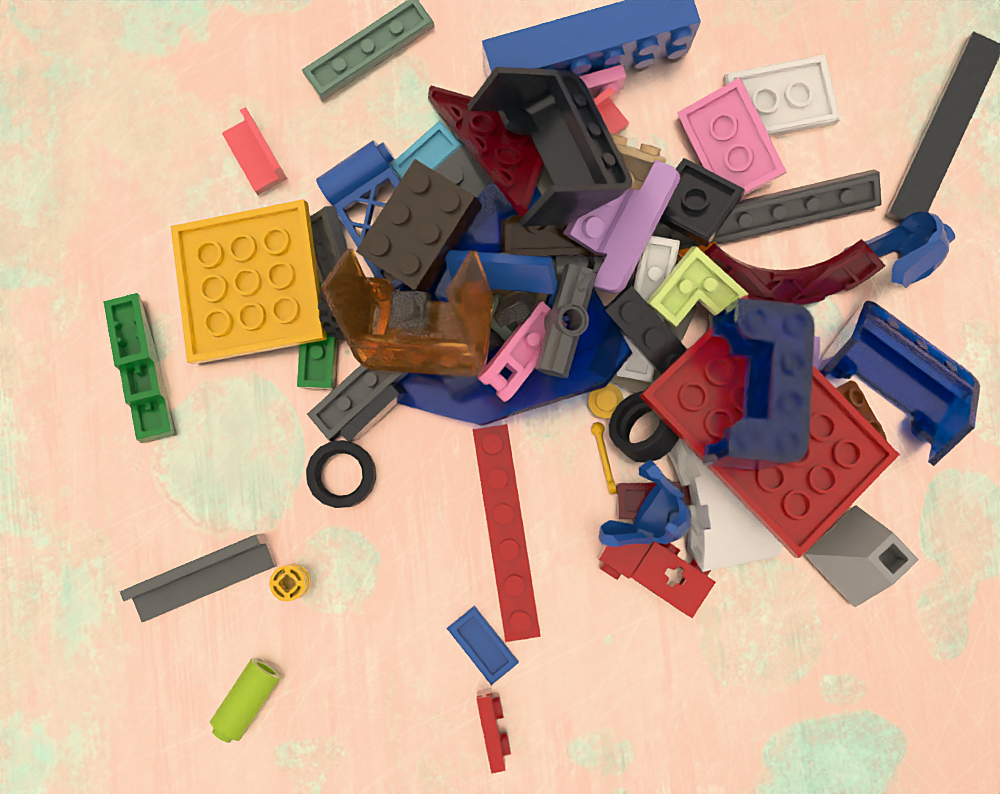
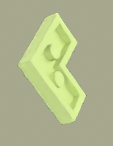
M692 246L646 302L669 324L677 327L697 301L719 319L741 297L747 296L748 293L698 247Z

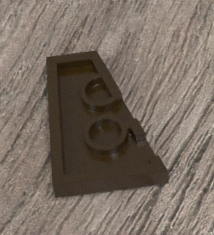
M518 213L500 220V253L525 256L594 254L563 234L568 224L522 227L520 223L522 217Z

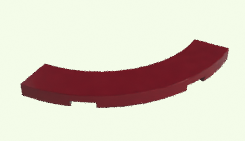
M862 239L847 250L826 261L812 266L787 270L766 269L746 264L723 251L716 243L704 252L706 256L748 293L747 297L755 305L768 307L799 306L825 300L826 296L842 290L848 291L858 286L886 266Z

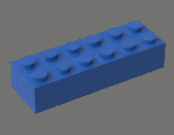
M623 0L482 40L483 70L487 79L495 67L567 70L578 76L622 64L624 68L631 66L644 68L659 58L668 56L669 59H675L685 55L692 46L701 20L694 0Z

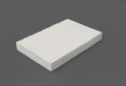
M826 54L725 73L723 76L724 86L739 77L742 79L770 137L837 124L841 120Z

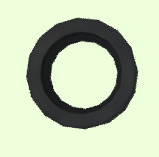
M644 391L629 395L616 407L610 419L609 434L614 445L627 457L635 462L646 463L649 460H659L668 454L679 440V437L661 419L658 428L649 438L638 443L630 442L631 428L637 419L653 411L640 397Z
M345 440L330 441L320 446L310 457L306 468V481L312 495L322 504L334 508L353 507L363 502L372 492L376 481V468L370 454L360 445ZM345 453L353 456L359 462L362 468V479L355 491L348 495L338 496L330 493L324 487L321 481V469L329 457Z

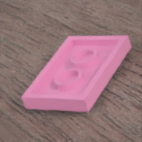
M740 77L677 112L703 168L744 188V196L787 174L785 166Z

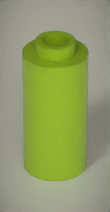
M251 658L210 720V724L213 727V735L226 743H230L232 740L240 741L280 681V674L266 663Z

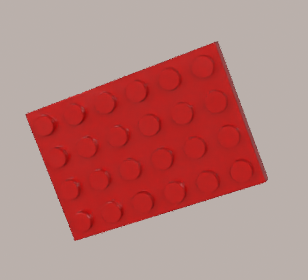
M746 295L741 297L640 395L646 404L794 558H800L900 455Z

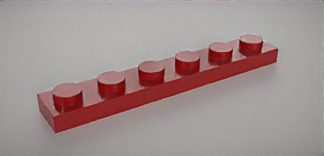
M503 424L472 429L505 643L541 637L508 425Z

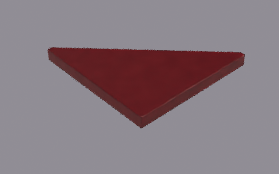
M430 85L428 99L517 213L523 217L529 210L544 165L531 135H519L508 131L498 112L469 111L467 104L473 98L472 96Z

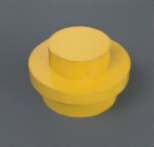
M603 383L592 389L588 397V405L595 416L609 419L616 407L624 399L621 391L615 385Z

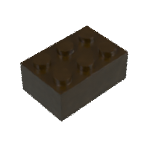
M414 159L355 252L425 297L446 264L445 257L448 251L456 249L483 206L474 195Z

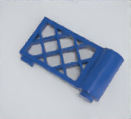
M375 140L370 141L316 178L318 187L329 203L335 206L339 218L357 248L372 226L371 220L375 206L383 208L386 204L376 201L379 188L391 181L396 189L400 182L391 164L395 160L394 155L384 142L378 144ZM356 203L368 205L363 224L351 221L346 212L347 209ZM356 227L362 229L361 236L357 231ZM364 258L385 295L389 296L405 285L398 279L388 283L383 274L384 270Z

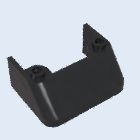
M495 67L467 104L469 111L498 112L505 128L512 133L531 135L554 185H551L520 219L522 227L568 224L621 197L632 185L631 175L585 82L571 71Z

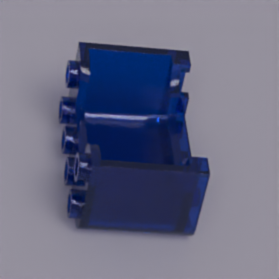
M737 298L712 318L711 336H720L727 342L729 346L728 356L746 358L743 419L734 423L731 428L724 429L723 437L719 442L704 446L703 465L765 470L796 462L806 454L809 445L815 323L811 312L805 307L797 304Z

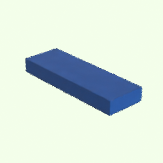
M449 250L445 257L454 286L554 294L558 286L551 257Z

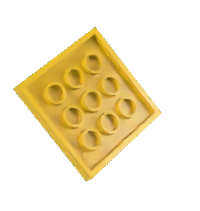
M302 199L170 226L187 363L198 364L327 340L326 331L323 329L325 323L319 320V315L322 312L318 310V303H322V300L319 298L320 285L307 201Z

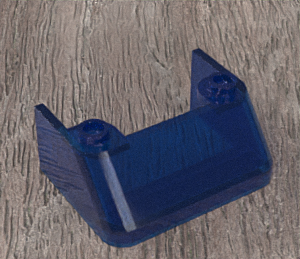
M865 301L821 360L818 370L824 377L829 373L837 379H851L856 374L911 414L912 434L921 442L931 444L928 463L932 466H935L975 428L980 394V383L977 378L965 367L875 302Z

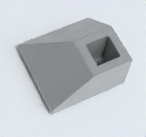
M854 505L804 553L853 607L859 606L894 585L919 561L894 532L857 505Z

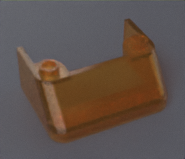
M346 249L320 286L355 359L366 368L382 371L475 377L482 372L487 362L494 298L477 251H469L445 291L449 302L400 300L396 290L389 281L381 278L365 277L353 249Z

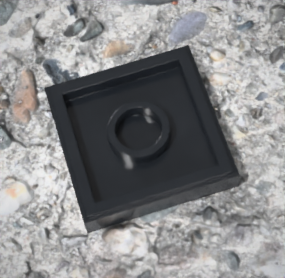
M683 158L676 167L680 174V181L659 222L708 247L744 196L745 189Z

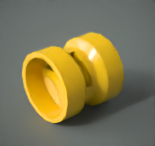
M293 563L280 566L270 577V591L280 601L289 602L299 599L310 589V573L300 564Z

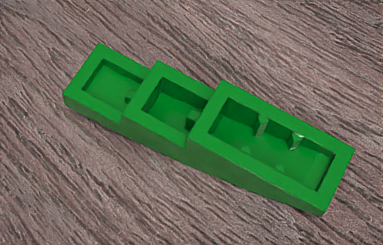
M134 293L103 301L114 366L120 370L124 399L131 409L136 440L139 443H145L175 435L163 376L140 295Z

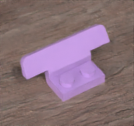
M655 160L640 190L628 189L621 197L568 223L563 233L564 235L592 253L605 257L594 282V287L598 290L617 294L626 287L680 181V174L675 167Z

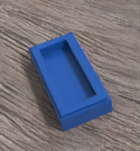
M475 605L446 628L490 685H493L519 663L516 656Z

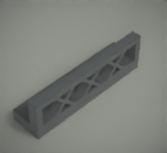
M265 533L255 534L119 592L123 602L133 600L141 623L278 565Z

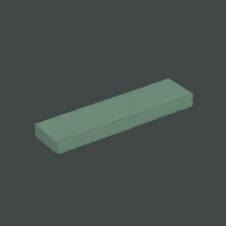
M406 0L301 71L321 101H323L434 28V21L419 0Z

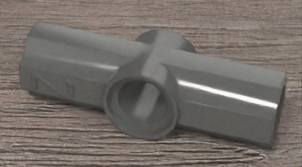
M566 264L564 266L553 308L547 312L544 318L546 333L535 368L541 373L559 378H568L579 336L586 330L589 322L587 307L597 275L592 269L573 264ZM564 313L570 319L569 329H566L562 322Z

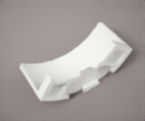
M679 438L673 449L668 453V456L675 467L681 487H689L692 505L687 507L691 511L692 521L688 530L687 549L701 570L705 572L779 556L783 545Z

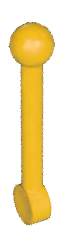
M595 422L591 426V432L597 439L609 495L617 494L603 438L605 427L602 423Z

